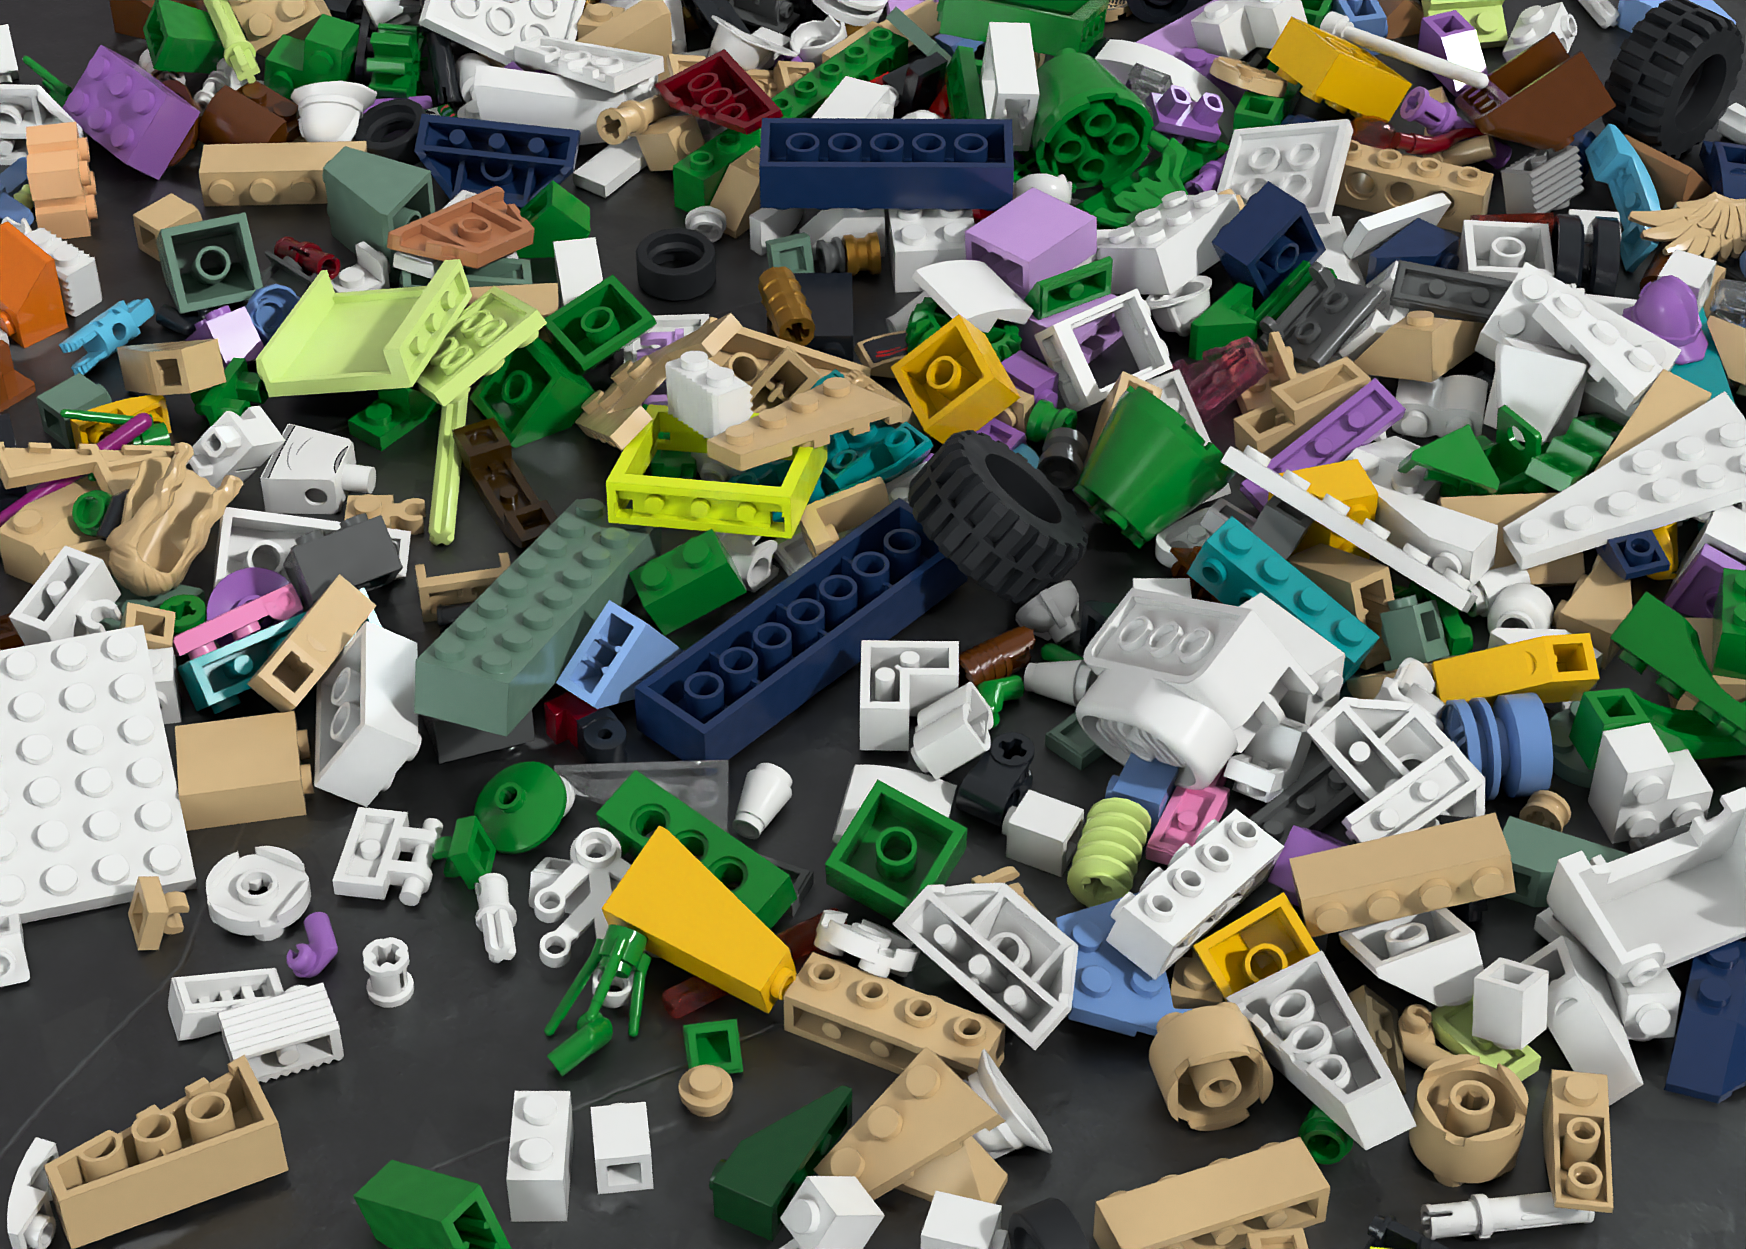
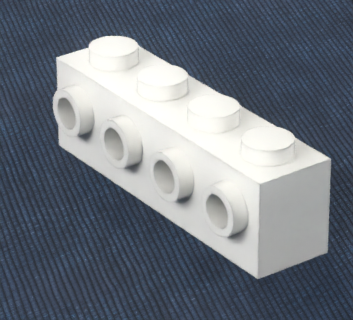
M1237 809L1220 823L1215 819L1211 820L1197 837L1194 846L1188 843L1183 844L1174 854L1165 871L1160 867L1153 870L1142 884L1139 893L1135 896L1133 893L1128 892L1111 913V917L1116 922L1106 941L1154 980L1161 976L1267 879L1285 847Z

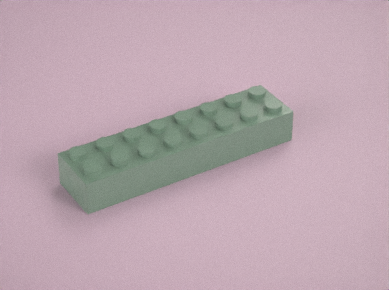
M591 498L576 499L416 659L414 713L507 737L556 683L607 602L610 600L624 608L637 594L629 573L645 565L649 560L660 557L662 527L608 523V508L601 501Z

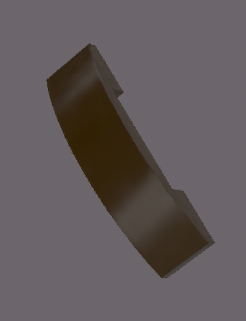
M489 418L452 430L455 444L466 470L496 524L516 546L520 548L530 546L558 517L547 500L539 501L513 460L511 443L495 418Z

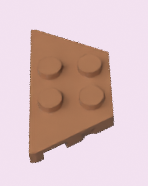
M495 186L388 232L387 248L440 261L460 259L462 266L478 269L533 244L534 227L527 219L520 215L521 211L515 204H506L504 202V190L499 186Z

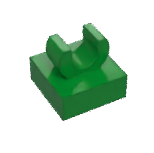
M474 815L457 819L453 837L444 836L438 838L435 841L432 857L434 860L446 858L443 871L445 877L455 878L461 876L469 890L475 889V883L480 884L478 879L481 876L491 873L496 848L478 818Z

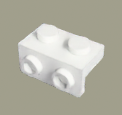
M1563 2L1545 7L1535 5L1525 9L1519 15L1502 52L1506 62L1551 32H1555L1567 53L1569 52L1577 35V25L1574 17L1567 13Z

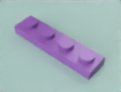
M1374 378L1272 458L1267 467L1276 473H1283L1286 469L1294 471L1342 462L1355 448L1371 443L1404 416L1406 409ZM1245 479L1241 483L1239 490L1261 513L1268 502L1269 492L1251 480Z

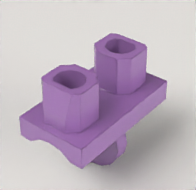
M1171 85L1163 95L1151 92L1145 100L1147 106L1152 110L1153 129L1162 133L1168 139L1174 137L1180 144H1182L1184 138H1195L1216 143L1221 136L1217 121L1224 109L1220 97L1216 94L1205 92L1198 102L1191 101L1190 94L1184 87Z

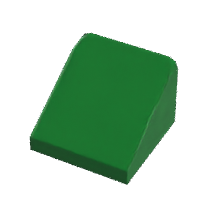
M737 1019L683 1025L682 1032L688 1070L699 1065H714L722 1068L729 1075L743 1073Z

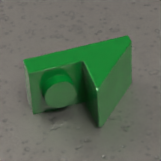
M1241 282L1237 283L1191 323L1188 357L1194 360L1222 359L1226 355L1254 353L1256 351L1258 323L1253 320L1254 308L1252 307L1254 288Z
M414 386L411 388L378 390L379 399L348 420L349 432L352 436L383 451L440 410L442 405Z

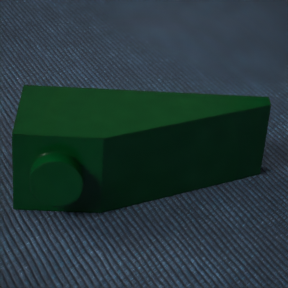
M841 1085L740 1141L728 1160L721 1159L717 1163L710 1177L709 1189L713 1191L714 1216L773 1241L784 1225L780 1217L806 1177L818 1175L813 1169L843 1138L852 1125V1088Z

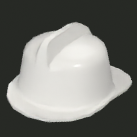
M714 15L711 16L718 23L708 51V57L725 49L747 71L761 69L775 53L790 57L798 56V54L783 46L745 33Z
M1198 275L1171 295H1149L1145 301L1158 326L1166 332H1177L1182 337L1190 335L1191 323L1211 306L1209 289L1212 286V279L1208 276Z

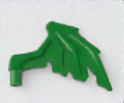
M1153 129L1147 145L1161 153L1160 167L1153 174L1156 181L1144 177L1140 182L1131 185L1130 189L1132 192L1122 191L1112 199V203L1116 209L1122 211L1121 213H1114L1101 207L1093 213L1089 212V214L1097 217V224L1117 229L1128 226L1136 221L1135 216L1138 213L1160 205L1162 203L1161 199L1167 194L1185 191L1186 195H1189L1181 181L1182 170L1188 157L1185 146L1180 144L1174 137L1168 139Z

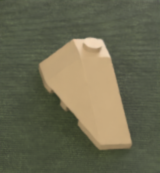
M88 476L26 504L0 527V552L5 573L34 585L45 571L40 562L44 550L98 540L99 538L81 532L72 516L73 505L79 496L93 490H101L97 481H89Z

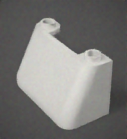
M1745 787L1721 796L1720 803L1724 810L1719 815L1709 820H1706L1703 815L1695 817L1688 832L1609 863L1605 862L1601 854L1591 858L1589 863L1582 850L1558 859L1546 898L1547 904L1556 919L1618 982H1631L1634 986L1646 984L1656 978L1661 970L1746 937Z

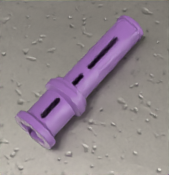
M1421 86L1411 90L1401 106L1400 115L1403 119L1409 122H1418L1426 127L1427 133L1433 137L1454 129L1476 128L1471 123L1457 116L1453 105L1448 102H1438L1429 96L1427 89ZM1493 138L1496 157L1484 161L1496 169H1501L1509 161L1512 149L1507 144H1503Z

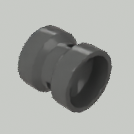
M1064 427L1053 429L1045 438L1042 448L1043 453L1037 468L1047 476L1046 479L1053 486H1057L1059 490H1068L1077 485L1083 472V464L1088 453V442L1084 435L1077 430Z

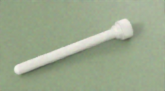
M1331 11L1324 17L1321 23V30L1348 42L1478 89L1485 88L1489 83L1488 76L1482 72L1355 28L1354 24L1345 15Z

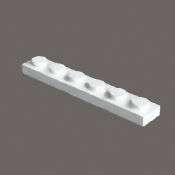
M1247 445L1243 452L1232 446L1229 447L1221 463L1459 610L1466 613L1469 612L1478 596L1468 591L1472 583L1471 581L1448 567L1443 575L1427 566L1431 559L1429 555L1409 543H1406L1402 550L1387 541L1391 532L1368 518L1365 519L1362 525L1346 516L1350 507L1327 493L1323 500L1307 492L1311 483L1292 471L1286 469L1283 476L1267 467L1272 459L1253 447Z

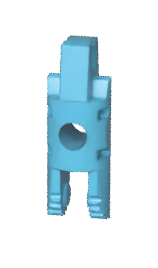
M148 298L133 300L127 305L122 300L61 342L59 346L63 353L76 351L82 345L88 352L72 365L71 369L74 374H86L111 356V354L115 353L117 347L126 345L141 333L138 327L153 316L156 311Z

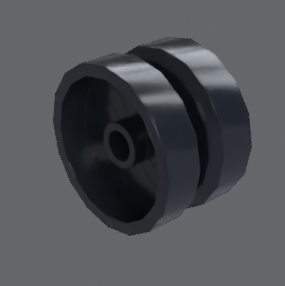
M1557 214L1554 218L1550 237L1554 278L1565 284H1576V288H1580L1581 284V288L1585 289V294L1614 297L1620 266V224L1618 218L1596 216L1589 224L1585 238L1584 224L1579 215Z

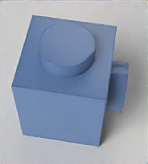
M1131 752L1120 776L1112 775L1110 778L1105 799L1117 797L1129 799L1140 804L1148 811L1151 817V828L1147 833V837H1151L1177 787L1174 782L1179 773V767L1159 762L1156 758L1152 762H1148Z

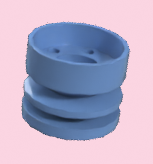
M1536 693L1498 695L1494 701L1493 709H1491V706L1484 697L1471 698L1469 703L1465 699L1447 700L1445 703L1447 706L1441 716V721L1444 725L1443 733L1451 742L1454 741L1465 757L1485 777V801L1494 800L1500 786L1506 796L1510 798L1529 797L1536 791L1549 790L1553 775L1552 736L1547 713L1542 700Z

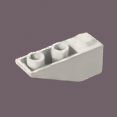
M1561 935L1522 961L1521 963L1549 971L1547 1026L1573 1071L1607 1075L1609 1106L1642 1086L1643 1081L1603 967L1597 959L1573 941Z

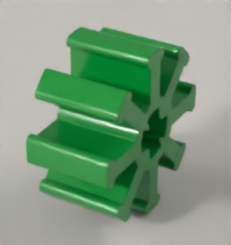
M379 23V32H373L370 39L375 56L374 58H367L366 70L367 72H374L368 88L377 92L376 99H409L412 96H421L425 85L422 82L420 72L421 70L427 71L428 57L421 56L427 39L422 36V33H419L420 26Z

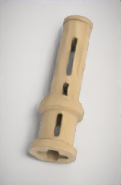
M659 94L641 102L628 100L622 102L617 108L603 110L597 118V130L605 142L616 145L624 142L628 136L635 137L641 135L646 131L649 124L659 118L681 111L670 107Z

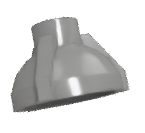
M1071 580L1062 581L1041 591L1022 606L1015 615V620L1020 627L1025 626L1034 629V635L1048 641L1053 639L1056 645L1069 641L1081 631L1077 625L1079 622V594Z

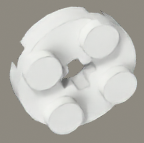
M274 846L255 847L256 854L246 855L239 858L238 851L227 855L212 868L206 879L207 904L211 920L232 933L247 936L254 935L261 941H271L280 937L285 927L290 926L302 916L310 902L311 888L309 877L305 873L304 864L292 852ZM263 886L267 887L268 890L259 895H251L248 892L249 890L258 891Z
M835 910L823 911L816 928L817 936L814 941L816 947L837 956H843L845 951L861 958L858 967L883 978H887L889 972L907 977L908 973L913 971L921 950L919 948H911L913 945L911 941L865 919L862 920L861 924L853 923L851 926L844 924L848 916L847 913Z

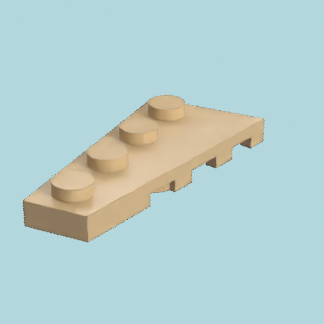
M828 378L823 384L804 393L795 394L790 400L774 408L765 409L759 415L739 425L730 426L725 432L708 439L707 454L711 459L738 471H744L792 456V447L794 446L817 448L830 444V435L849 430V433L853 436L869 432L870 423L884 419V422L888 425L903 421V404L852 384L846 378Z

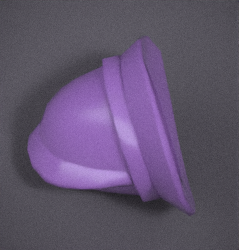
M1673 275L1662 276L1654 282L1647 283L1641 290L1635 305L1625 308L1622 316L1681 349L1675 364L1684 365L1703 360L1708 341L1701 328L1702 324L1698 313L1697 300L1692 289L1680 278Z

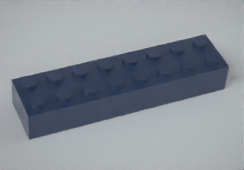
M898 498L634 687L637 730L707 776L860 662L861 640L891 639L967 582L968 576L961 572L950 558L947 559L938 550L939 547L933 540H929L923 532L921 523L915 520L912 514L913 508L909 506V503Z

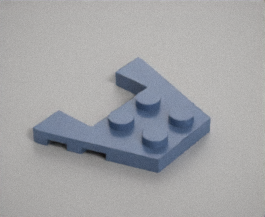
M1123 897L1057 917L1054 925L1079 946L1072 1008L1067 1014L1068 1019L1135 1037L1137 1031L1156 1036V1025L1166 1014L1172 1012L1184 1013L1192 1010L1175 1009L1173 1007L1166 971L1154 980L1106 941L1116 922L1111 917V913Z

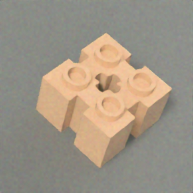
M76 122L26 127V146L28 151L27 177L32 201H34L38 228H45V230L51 231V234H56L57 238L61 237L62 239L91 236L90 220L98 219L94 196L97 195L94 172L90 171L88 164L90 162V152L87 137L79 138Z

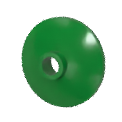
M534 761L516 763L497 773L485 785L477 799L474 815H476L494 844L496 852L503 854L526 852L543 843L560 824L566 808V788L561 777L548 765Z

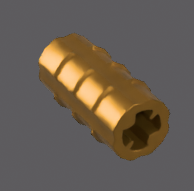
M771 267L759 277L758 290L762 297L761 303L767 310L766 315L772 322V330L779 339L801 346L809 344L814 338L815 324L811 317L812 311L806 305L807 299L801 292V285L796 280L793 272L787 267Z

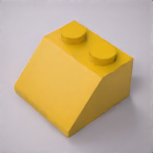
M1358 459L1292 471L1311 483L1307 492L1323 500L1327 493L1349 506L1350 510L1346 516L1361 525L1366 518L1375 522L1379 493ZM1270 492L1268 493V501L1274 496ZM1315 520L1302 542L1291 554L1294 555L1314 545L1323 543L1366 559L1370 558L1369 553Z

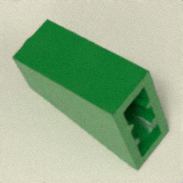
M155 0L143 27L153 68L160 71L208 74L217 71V64L224 58L225 49L209 13L171 0ZM242 29V32H243V34H244L246 40L248 41V39H247V37H246V35H245V33H244V31H243V29Z
M391 1160L353 1195L375 1239L391 1249H512L480 1184Z

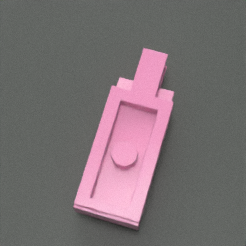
M289 583L173 636L172 647L175 656L187 653L190 660L212 652L217 649L214 640L229 633H232L234 640L245 637L261 629L258 620L263 617H269L281 622L289 619L303 609L292 583Z
M1227 763L1212 783L1204 789L1192 790L1179 786L1176 787L1147 843L1146 859L1168 865L1174 854L1183 844L1188 843L1191 846L1196 844L1197 837L1211 820L1220 821L1230 796V789L1224 787L1226 777L1223 775Z

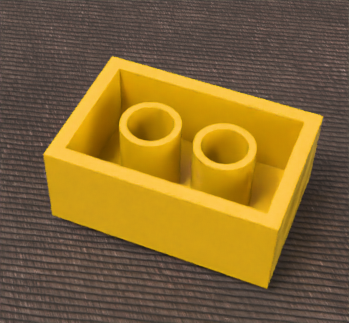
M1292 16L1267 56V59L1279 67L1276 73L1278 76L1291 84L1297 85L1299 82L1303 86L1300 90L1303 95L1319 104L1324 98L1326 99L1324 102L1343 114L1346 113L1347 109H1350L1349 113L1367 124L1374 119L1387 125L1412 85L1366 49Z

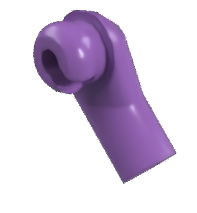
M315 912L305 918L304 927L309 943L297 944L296 946L299 950L297 954L291 949L287 953L286 963L288 967L300 978L317 976L337 955L338 946L329 916L323 912Z

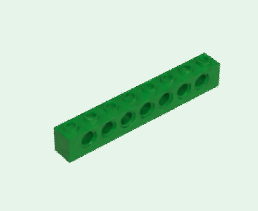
M879 26L875 27L771 98L781 109L783 114L781 118H811L845 76L868 82L884 73L892 72L908 64V39L891 32L889 29ZM727 128L673 165L675 207L689 213L700 206H710L729 164L755 146L760 148L761 128L748 135Z

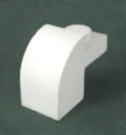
M1286 717L1277 727L1262 725L1247 745L1245 752L1232 756L1228 760L1223 776L1235 780L1232 790L1269 803L1296 782L1312 741L1306 732L1311 726Z

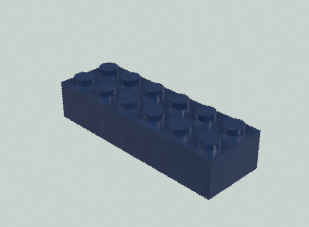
M762 118L759 162L760 208H774L777 210H787L790 208H816L818 210L857 208L860 210L901 209L905 211L914 209H942L946 211L983 209L986 211H996L1013 200L1014 156L1012 119Z

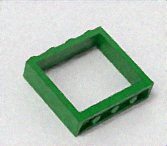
M939 0L936 11H938L937 21L941 22L939 33L986 42L989 22L1030 23L1033 51L1055 56L1058 51L1065 48H1072L1076 53H1086L1095 44L1096 40H1100L1103 37L1109 0Z

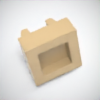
M138 876L128 917L138 950H159L163 933L176 934L183 932L184 926L180 913L189 912L185 893L173 891L164 894L159 876Z

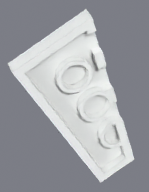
M541 35L514 45L515 61L613 93H617L630 86L647 84L649 78L664 72L663 56Z

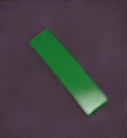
M1598 412L1575 417L1566 434L1552 438L1545 454L1532 457L1524 474L1562 492L1594 472L1624 425Z

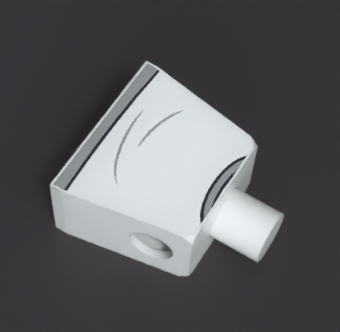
M287 424L282 434L286 441L271 455L260 477L265 512L278 514H336L340 512L349 491L369 494L373 492L376 483L375 467L356 465L354 443L349 438Z

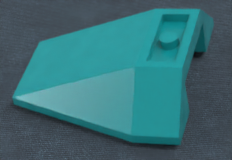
M835 369L828 375L820 378L812 388L823 384L828 378H844V375ZM882 420L871 422L869 432L856 436L851 435L849 430L830 435V444H827L828 459L808 504L876 477H882L885 484L894 480L925 460L933 448L931 439L908 422H904L897 429H894ZM779 459L750 468L745 473L732 476L728 482L781 487L793 461ZM772 512L774 522H784L782 512Z

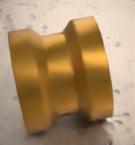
M877 232L868 233L864 238H855L852 234L843 235L842 244L846 256V273H852V276H855L860 271H868L871 275L880 274L881 253Z

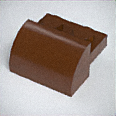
M258 81L246 83L237 90L225 85L214 95L204 111L199 128V141L206 145L291 143L301 136L298 121L301 118L298 111L299 106Z

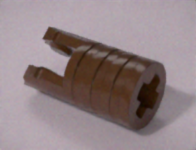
M1025 626L1013 628L1012 631H1007L997 637L990 638L983 643L973 646L972 649H967L959 654L958 688L968 682H972L977 687L978 684L984 681L1011 676V674L1021 670V668H1025L1030 663L1032 657L1029 650L1033 649L1036 641L1033 633L1034 629Z

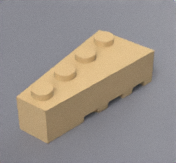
M245 1054L228 1063L229 1072L209 1083L203 1077L184 1088L186 1096L160 1110L154 1104L137 1113V1119L132 1126L117 1134L107 1130L44 1165L55 1209L71 1249L98 1241L289 1171L279 1123Z

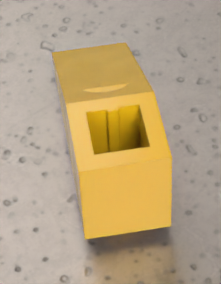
M1590 633L1540 636L1434 661L1431 664L1437 697L1444 703L1447 700L1465 699L1469 703L1471 698L1484 697L1489 705L1493 707L1498 695L1527 692L1536 693L1542 700V703L1581 701L1583 692L1590 691L1600 679Z

